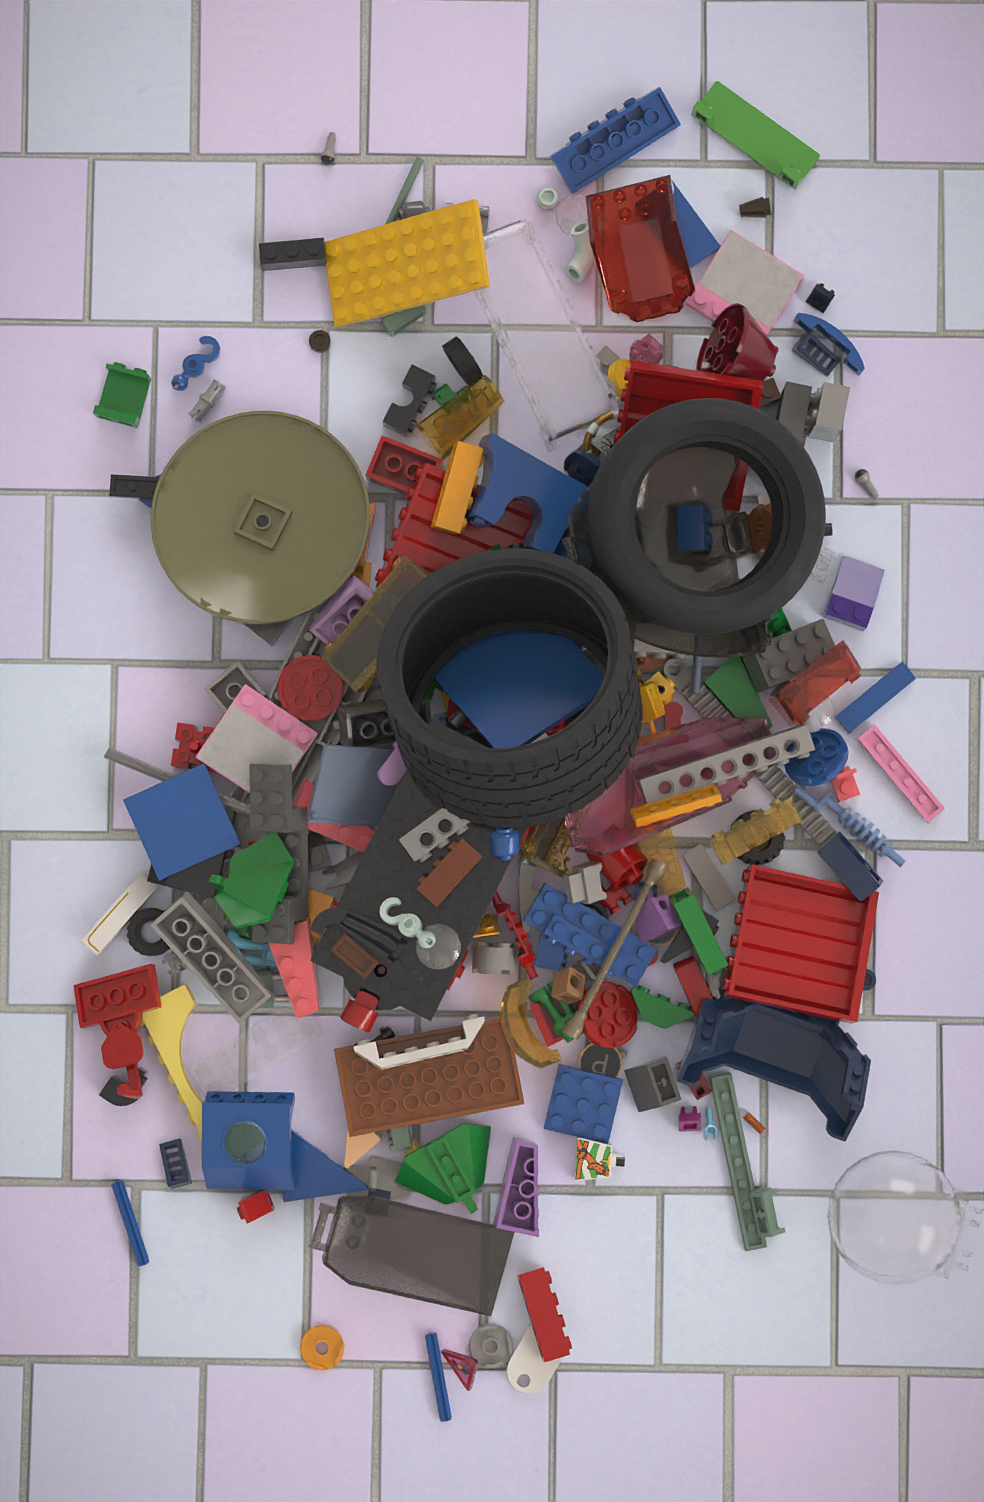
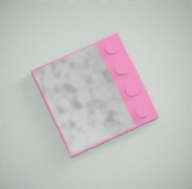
M731 230L685 304L713 322L728 306L735 303L741 304L747 308L767 335L804 275Z
M244 684L196 755V758L250 793V763L292 765L293 772L318 733Z

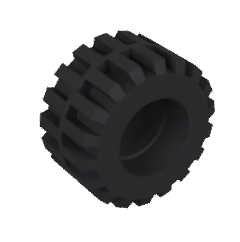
M764 810L745 812L736 818L729 830L728 844L731 846L730 850L736 855L738 860L743 861L745 864L763 865L778 857L780 851L783 850V843L785 841L784 828L780 825L778 818L776 819L773 814L767 813ZM752 825L763 826L769 834L768 845L760 851L749 849L744 842V833Z

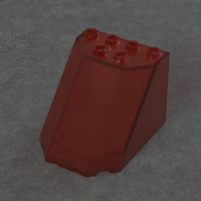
M671 175L587 195L589 241L610 310L617 314H625L629 316L630 320L635 322L680 312L684 306L683 303L695 292V285Z

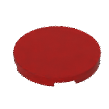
M305 655L292 660L283 669L278 679L277 692L282 706L289 714L303 721H318L330 716L338 708L343 698L344 683L339 670L329 660L320 656Z
M602 982L593 1002H591L592 1004L588 1007L589 1010L586 1012L582 1032L593 1044L603 1048H614L627 1043L634 1036L638 1028L637 1011L639 1010L632 994L624 986L612 982ZM590 987L584 991L583 999L579 1000L577 1011L580 1010L579 1008L581 1007L582 1002H584L583 1000L585 999V997H587L586 995L588 994L587 992H589Z

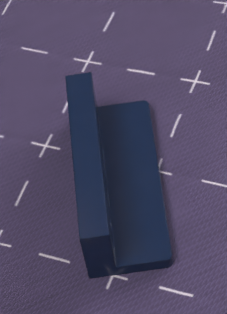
M840 831L817 852L859 901H863L883 883V879Z

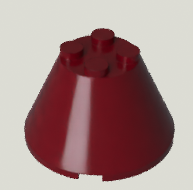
M735 303L725 308L711 326L714 329L709 339L704 338L697 358L696 371L764 381L767 376L771 377L776 369L774 362L779 348L771 342L745 306Z

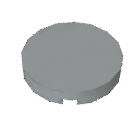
M487 1323L479 1326L472 1333L469 1340V1351L472 1359L478 1365L486 1369H495L503 1366L509 1360L513 1352V1341L510 1333L503 1326L496 1323Z

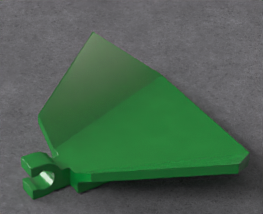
M270 832L230 859L228 879L211 874L208 882L215 884L213 887L215 890H222L214 898L235 928L268 922L271 920L277 903H281L289 885L287 879L295 861L277 832Z
M462 1123L404 1157L394 1182L444 1205L454 1202L458 1203L463 1200L470 1214L476 1212L478 1208L471 1195L476 1193V1190L484 1184L491 1126Z

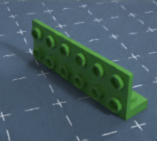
M719 81L713 84L701 102L698 100L693 106L691 115L794 190L797 189L820 158L818 152Z

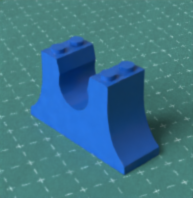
M494 433L483 436L478 444L479 447L484 448L482 454L485 455L482 480L478 493L465 517L470 519L469 523L477 528L494 525L502 517L507 504L512 499L520 500L528 506L532 515L530 529L524 536L523 549L554 553L568 526L575 518L587 510L591 489Z

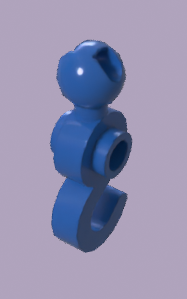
M211 336L200 337V343L202 345H212L213 351L209 355L192 354L184 359L182 364L183 373L175 375L171 380V385L175 390H185L190 377H199L204 372V363H211L218 359L221 349L215 338Z

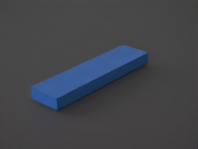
M901 662L835 716L836 720L848 734L851 733L913 682L916 677Z

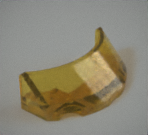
M527 977L507 987L500 1008L501 1027L508 1044L520 1058L536 1067L544 1068L561 1061L562 1057L558 1049H549L544 1043H541L528 1024L525 1003L527 1002V993L533 987L530 978Z

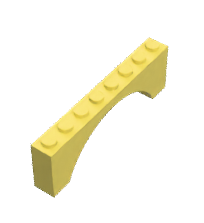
M184 984L160 997L162 1008L142 1013L141 1025H146L149 1031L147 1037L152 1046L156 1045L159 1051L157 1057L162 1065H166L169 1071L167 1077L172 1085L176 1084L179 1090L176 1093L182 1105L186 1104L189 1110L186 1113L192 1125L196 1124L199 1130L196 1134L202 1144V1102L205 1101L191 1085L182 1058L184 1027L197 1002L188 984ZM250 1121L237 1122L229 1129L226 1136V1147L233 1158L266 1142L260 1127Z

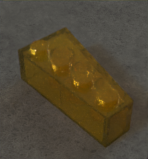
M483 375L415 426L427 445L444 460L451 454L455 442H463L505 400L494 382L486 375Z
M780 797L769 803L771 808L763 812L762 808L751 813V819L743 822L740 819L730 825L732 829L724 833L722 829L711 835L713 840L708 843L720 864L728 863L750 849L768 841L770 838L783 833L790 827L803 822L792 799L788 798L782 801Z
M631 816L624 819L623 822L638 849L647 857V865L649 866L652 858L668 866L663 877L657 881L663 894L670 896L686 887L669 819L656 821L648 826L640 827L635 825Z

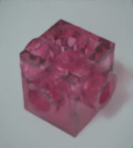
M649 333L641 340H636L632 343L629 361L630 363L632 360L659 364L663 358L664 347Z

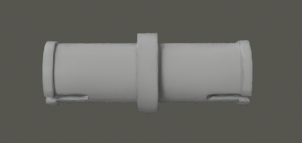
M213 380L210 387L204 394L199 396L200 400L191 412L188 413L193 418L199 411V414L195 417L196 421L200 422L209 408L214 407L215 400L225 389V386L221 383L218 389L215 390L219 381Z

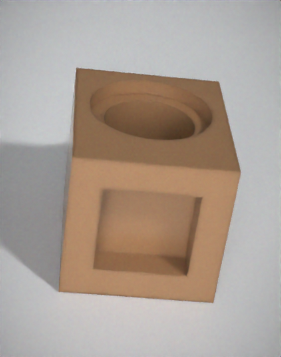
M565 967L563 970L554 972L551 997L565 1004L582 1000L585 975L573 967Z

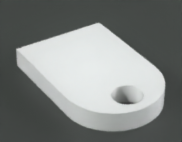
M531 1323L507 1365V1375L511 1385L518 1391L528 1394L539 1392L548 1384L563 1358L545 1363L542 1361ZM521 1374H526L529 1376L530 1382L526 1386H521L518 1384L517 1378Z

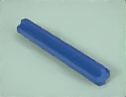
M122 1180L114 1182L111 1186L138 1266L146 1265L149 1263V1258L124 1182Z
M428 1333L425 1335L439 1418L441 1422L451 1420L452 1415L436 1333Z

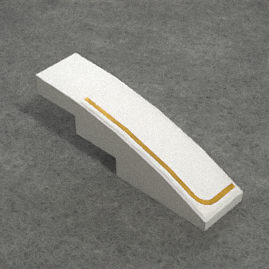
M141 873L96 922L80 943L97 957L126 926L134 914L141 909L142 905L158 887L154 883L147 882V877Z

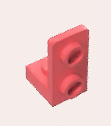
M849 766L844 767L831 780L838 802L860 795L853 776L857 772L856 768L850 770Z

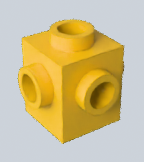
M659 671L644 683L655 682L656 687L662 689L663 693L660 695L664 707L674 699L672 694L675 693L673 689L675 684L668 676L664 678Z

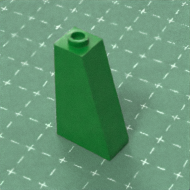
M736 653L702 684L718 699L742 728L747 731L749 736L755 740L770 735L769 729L773 725L740 656Z
M686 887L670 895L669 898L707 974L716 975L725 970L724 967L728 966V963L690 888Z

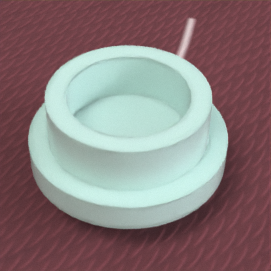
M546 187L539 191L537 202L543 209H552L558 203V193L553 188Z

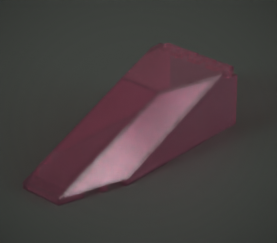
M766 717L703 718L639 737L635 752L629 758L630 762L614 784L584 808L563 817L566 828L573 827L572 830L567 832L571 847L575 848V852L606 856L731 802V797L739 789H745L748 786L747 782L756 774L760 775L762 772L756 773L753 770L747 772V777L737 780L734 777L726 779L727 783L716 786L721 794L722 802L715 803L710 807L696 809L691 813L679 814L670 819L656 821L648 826L640 827L635 825L630 813V809L645 805L637 778L770 735ZM770 746L766 747L763 751L766 759L770 758L773 754ZM749 753L745 754L742 758L745 766L752 762V756ZM729 760L722 763L721 768L723 772H728L731 769ZM708 767L701 770L700 775L702 779H707L710 776L711 772ZM687 774L682 775L679 780L681 786L688 785L690 778ZM667 781L659 784L658 789L660 793H665L669 789Z

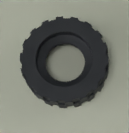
M457 336L442 345L449 361L468 386L483 376L474 357Z
M158 908L142 909L136 912L129 920L130 923L127 925L128 932L126 934L129 944L141 955L158 956L170 949L162 938L155 943H149L141 936L142 926L146 922L154 921L164 910Z

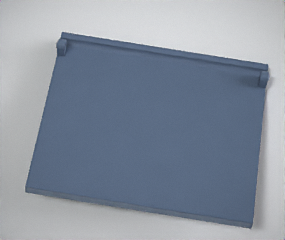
M324 744L307 813L308 822L378 826L394 795L396 784L392 786L382 784L377 777V771L394 750Z

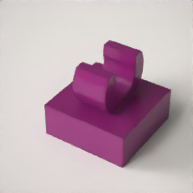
M693 1106V1113L687 1114L685 1113V1108L681 1107L678 1117L679 1132L701 1131V1113H697L696 1106Z

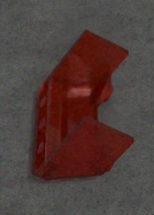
M842 640L772 696L769 702L790 727L797 722L801 725L810 718L808 714L846 682L849 681L852 684L862 675L859 672L862 668L849 646Z

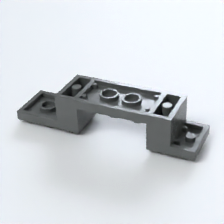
M250 763V831H266V835L270 832H277L295 861L287 879L289 885L282 902L277 903L271 920L252 925V941L290 945L294 944V921L309 918L307 807L292 806V765Z

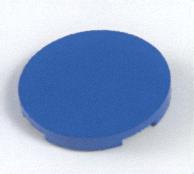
M820 728L819 731L810 733L815 750L809 752L810 756L797 759V756L789 758V763L784 764L785 771L793 782L802 786H817L832 780L842 771L848 760L849 752L845 740L838 732ZM793 742L788 746L787 752L793 749Z

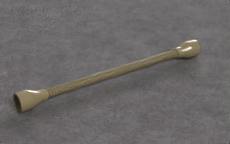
M652 858L647 868L644 881L645 886H643L642 891L637 896V901L633 904L634 906H632L628 914L629 916L624 921L625 924H623L622 929H620L621 931H619L620 934H618L617 939L612 944V949L608 952L609 954H607L603 962L604 964L599 969L600 972H598L597 977H595L596 979H594L595 982H593L592 987L587 992V997L583 1000L584 1002H582L580 1010L576 1011L575 1015L566 1023L562 1031L563 1033L576 1040L579 1039L583 1031L586 1012L589 1010L588 1007H590L597 994L596 992L600 989V984L604 981L603 979H605L604 977H606L608 969H610L611 964L614 962L613 959L617 956L616 954H618L620 946H622L621 944L626 939L625 936L629 933L628 931H630L634 923L633 921H635L636 916L639 914L638 911L642 908L641 906H643L647 898L646 896L651 891L650 888L654 887L655 883L663 877L668 866Z

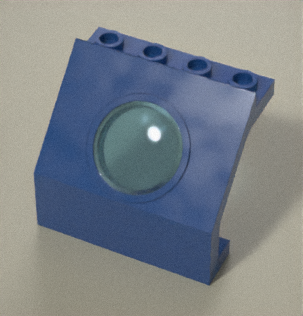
M207 1091L205 1102H202V1171L207 1189L294 1190L297 1176L296 1167H292L291 1120L295 1103L294 1092Z

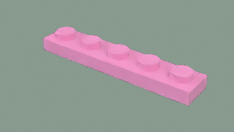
M875 724L857 738L927 823L945 809Z

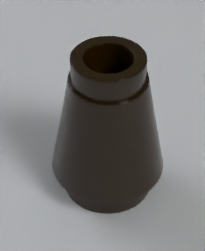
M762 196L739 204L741 217L766 218V216L771 215L769 198Z

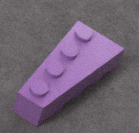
M513 1137L493 1225L499 1229L539 1237L538 1145L533 1141Z

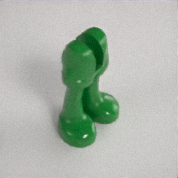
M553 981L547 984V987L551 992L553 987ZM545 986L528 996L531 1002H539L547 1009L555 1023L553 1029L557 1035L561 1036L567 1043L574 1040V1038L562 1032L566 1023L576 1013L571 1004H565L557 1000L564 1012L562 1016Z

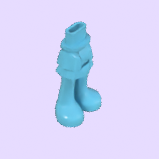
M228 929L227 936L238 949L262 951V956L242 953L250 965L261 966L264 969H278L269 943L254 942L252 939L240 937L235 932V929Z

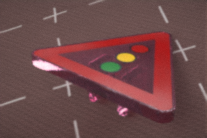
M443 1349L441 1351L442 1355L466 1390L470 1391L473 1387L479 1363L478 1360L471 1355L467 1356Z

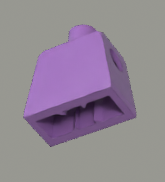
M652 890L646 896L647 898L635 919L641 943L656 939L683 925L668 896L654 897Z

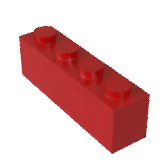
M544 1267L517 1275L542 1361L545 1363L570 1355L569 1350L572 1349V1344L569 1336H565L563 1332V1327H566L563 1315H558L556 1309L559 1302L556 1293H552L549 1284H552V1278L549 1270L545 1271Z

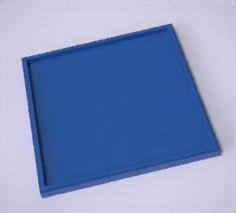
M513 631L493 635L469 645L453 656L438 671L433 680L491 748H509L532 743L541 735L589 705L596 696L604 675L579 647L568 638L540 631Z

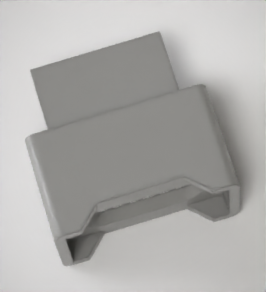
M589 861L573 866L572 873L563 875L568 898L567 902L591 904L607 898L606 893L602 891L599 873L602 869V864L600 862Z

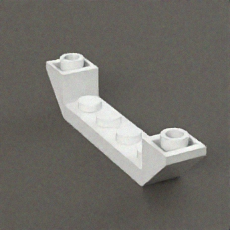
M478 1014L465 1017L466 1021H462L465 1037L463 1040H461V1036L448 1039V1043L440 1045L439 1041L426 1044L427 1048L418 1050L417 1046L404 1049L405 1053L396 1055L395 1051L383 1054V1058L379 1059L376 1042L366 1039L357 1042L358 1046H354V1053L383 1070L468 1050L483 1026L485 1019L484 1016L479 1017Z

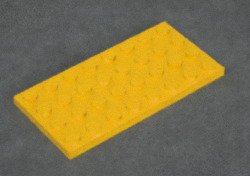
M475 199L325 242L326 270L334 327L348 326L490 287L478 200Z

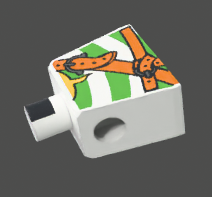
M577 1137L574 1179L575 1181L609 1178L611 1177V1167L624 1168L625 1155L612 1154V1144Z

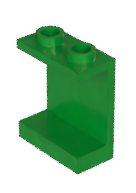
M114 362L113 365L106 364V369L108 370L99 406L95 405L93 414L96 418L138 428L151 377L147 374L146 370L134 368V370L126 369V365Z

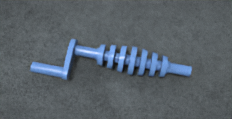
M800 786L795 789L794 793L813 808L814 812L817 813L823 804L827 805L839 815V823L843 820L847 822L844 825L846 830L850 826L853 827V830L850 832L852 837L857 831L860 833L856 839L857 842H860L865 837L867 840L863 846L867 848L870 843L874 845L870 849L872 852L879 849L878 855L880 857L883 855L887 856L899 867L906 862L892 849L891 846L893 844L891 841L887 844L884 843V840L887 838L884 834L880 839L877 837L880 833L878 828L873 833L870 831L875 825L874 823L870 822L865 827L863 824L867 818L863 817L858 821L857 817L860 814L856 812L852 816L850 814L852 811L850 807L844 809L830 797L833 794L829 791L818 802Z

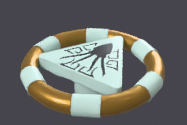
M619 411L607 412L592 422L583 440V451L585 453H592L591 444H593L607 455L615 445V431L620 430L621 423L610 429H598L609 420H617Z

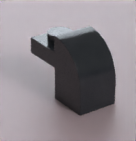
M139 1067L138 1069L142 1088L148 1080V1078L145 1077L148 1071L142 1067ZM116 1076L110 1077L99 1094L100 1097L116 1106H127L139 1100L120 1096L117 1093L118 1087L125 1082Z

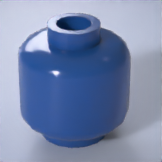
M496 827L495 831L490 834L491 853L502 861L513 859L512 856L520 851L519 833L513 830V827Z

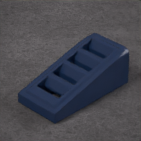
M811 332L804 333L792 348L798 356L826 377L830 375L841 361ZM808 341L810 344L806 349H804L803 346ZM814 347L817 348V350L811 356L809 353L812 351ZM822 352L824 355L818 362L816 359ZM828 358L831 359L826 367L822 366Z
M176 1139L159 1144L168 1187L174 1189L192 1184L182 1140ZM178 1148L177 1152L167 1154L166 1150ZM180 1157V1160L169 1163V1159ZM180 1165H181V1167H182V1169H179V1170H175V1171H172V1170H171V1168L177 1167V1166H180ZM183 1174L184 1178L174 1180L173 1177Z

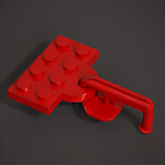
M147 964L73 985L79 1026L82 1029L96 1025L101 1026L102 1031L107 1035L101 1046L103 1063L109 1069H118L126 1066L129 1085L126 1083L121 1084L117 1089V1093L128 1098L139 1099L142 1097L138 1062L143 1058L144 1049L142 1038L137 1034L142 1023V1013L162 1008L155 964Z

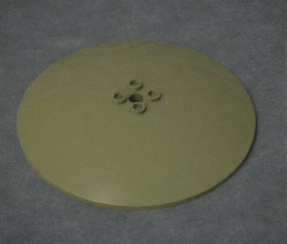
M250 411L234 414L217 420L196 432L178 448L164 468L155 489L151 508V532L155 551L162 568L174 586L189 601L202 610L225 620L245 624L283 622L306 614L325 603L342 588L353 574L365 550L370 528V502L367 487L359 466L350 452L334 435L323 427L297 415L278 411ZM261 517L269 519V523L265 527H259L257 521Z

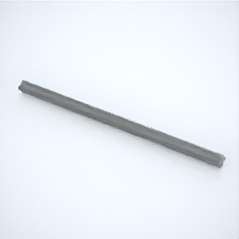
M110 747L104 755L106 759L162 782L175 777V774L172 775L173 773L170 774V772L167 773L168 771L165 772V770L162 771L163 769L160 770L158 767L155 768L153 765L145 764L142 760L140 762L137 758L135 760L132 756L130 758L128 754L125 756L123 752L120 754L118 750L115 752L113 748L110 750ZM220 792L218 793L224 807L250 817V805L248 806V803L245 805L243 801L240 803L238 799L235 801V798L232 800L233 797L230 799V796L227 798L228 795H223V793L220 795Z

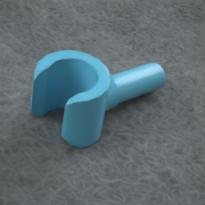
M706 1108L707 1126L703 1137L707 1141V1132H711L715 1140L718 1130L712 1122L711 1108Z

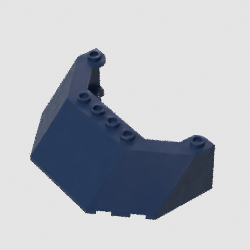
M721 995L719 999L703 1000L680 1064L676 1081L694 1086L699 1083L702 1073L724 1066L808 1095L827 1118V1133L833 1138L846 1142L864 1107L871 1060L866 1054H861L857 1049L858 1044L848 1032L844 1033L839 1027V1021Z

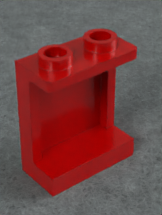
M551 997L553 1003L563 1016L564 1012L559 1002ZM579 1001L570 1003L575 1011H577ZM539 1002L530 1005L547 1047L563 1040L554 1031L553 1025L555 1023L547 1009Z

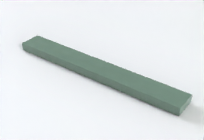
M729 1072L709 1076L744 1250L746 1252L766 1248L765 1237H758L749 1194L755 1192V1186L732 1074Z

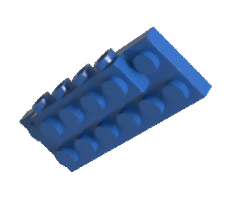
M661 87L655 88L636 100L634 97L626 100L623 103L624 107L617 111L615 108L607 112L605 120L600 123L598 120L587 125L588 130L583 134L579 131L569 137L570 142L566 146L550 155L571 194H574L681 125Z
M544 882L522 921L546 934L544 939L554 945L557 942L565 945L563 950L573 956L576 953L584 956L582 961L594 967L595 963L602 966L622 927L579 902H567L566 894ZM629 932L625 936L626 939L621 944L622 946H620L621 948L618 954H616L615 959H613L614 962L611 964L606 975L611 978L616 975L636 987L658 949L647 942L641 943L639 937Z

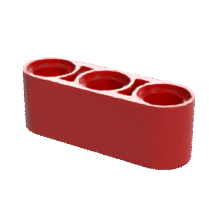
M690 956L674 963L673 967L697 1019L703 1000L713 999L694 956Z

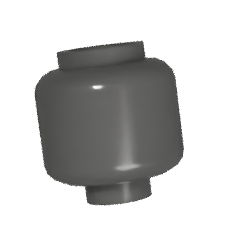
M422 201L404 203L402 208L398 210L399 220L430 212V208L425 207Z

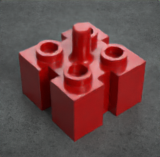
M177 722L175 740L180 742L179 749L173 748L170 766L191 770L192 765L200 766L204 764L196 758V755L215 728L203 726L202 732L197 731L198 727L196 725ZM206 765L209 773L217 774V771Z

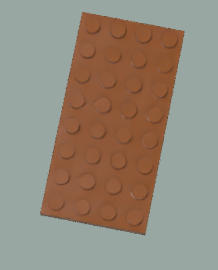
M508 1017L485 1021L468 1050L383 1070L355 1054L354 1046L358 1045L334 1049L349 1137L525 1104ZM462 1025L373 1042H376L379 1059H381L385 1053L395 1051L396 1055L405 1053L404 1049L417 1046L419 1050L427 1048L426 1044L439 1041L441 1045L448 1043L450 1038L461 1036V1040H463L465 1037Z

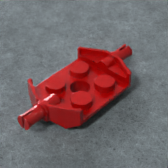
M496 891L492 898L493 907L498 917L507 914L506 924L510 931L515 930L518 937L514 940L519 950L524 949L525 951L518 958L523 969L525 968L530 980L538 977L533 966L535 954L529 952V950L533 949V946L516 911L510 912L511 905L504 903L503 900L501 901Z

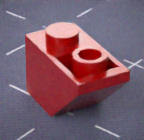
M261 1190L242 1198L238 1202L237 1212L240 1219H245L247 1224L274 1211L275 1206L268 1190Z

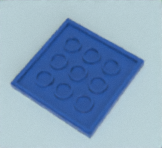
M205 763L123 799L159 881L240 845V841Z

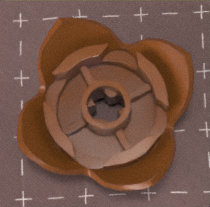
M770 503L767 505L759 504L756 508H753L747 516L744 526L741 528V536L760 559L767 548L772 530V508Z

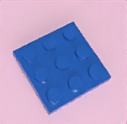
M558 1064L544 1129L608 1144L623 1079Z

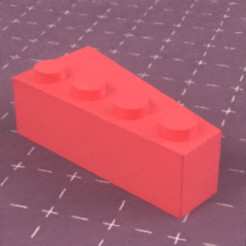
M305 777L292 806L307 807L308 813L314 784ZM308 822V829L362 852H365L375 832L370 826Z
M310 918L294 923V944L269 943L297 1019L315 1013L321 1008L316 963L310 961L314 953Z

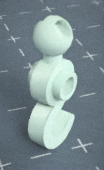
M394 897L386 899L380 906V916L385 923L393 926L398 925L403 935L411 938L416 936L421 947L431 948L435 944V935L431 931H423L421 920L414 914L408 913L390 917L388 915L389 909L393 906H399L401 901Z

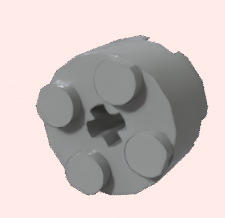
M475 942V946H473L472 973L515 975L516 948H514L513 943H497V947H493V943Z

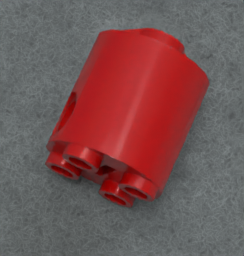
M611 824L599 838L594 837L588 842L587 858L590 861L602 864L601 874L615 889H621L628 884L634 886L643 878L644 874L642 871L647 866L648 859L619 827Z

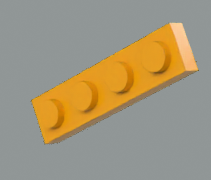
M711 784L632 808L630 813L637 827L648 826L656 821L667 820L679 814L691 813L702 807L713 806L715 803L722 802V799L715 784Z

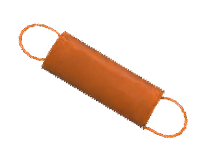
M747 1111L743 1119L761 1134L766 1128Z

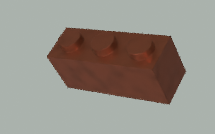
M463 838L460 841L455 839L447 848L450 851L445 858L440 856L432 865L435 869L429 875L425 873L417 881L419 884L417 890L436 907L442 903L483 857Z

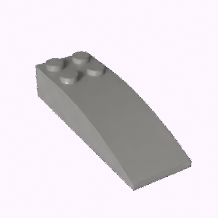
M188 891L150 924L156 933L239 1024L272 996L247 959Z

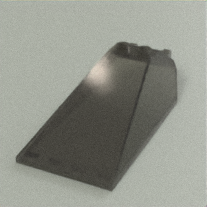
M342 1196L338 1199L337 1206L320 1203L318 1208L320 1210L313 1238L309 1240L308 1247L324 1251L322 1255L323 1264L347 1284L482 1315H492L515 1232L496 1228L493 1224L375 1196ZM328 1214H334L327 1241L322 1243L321 1239Z

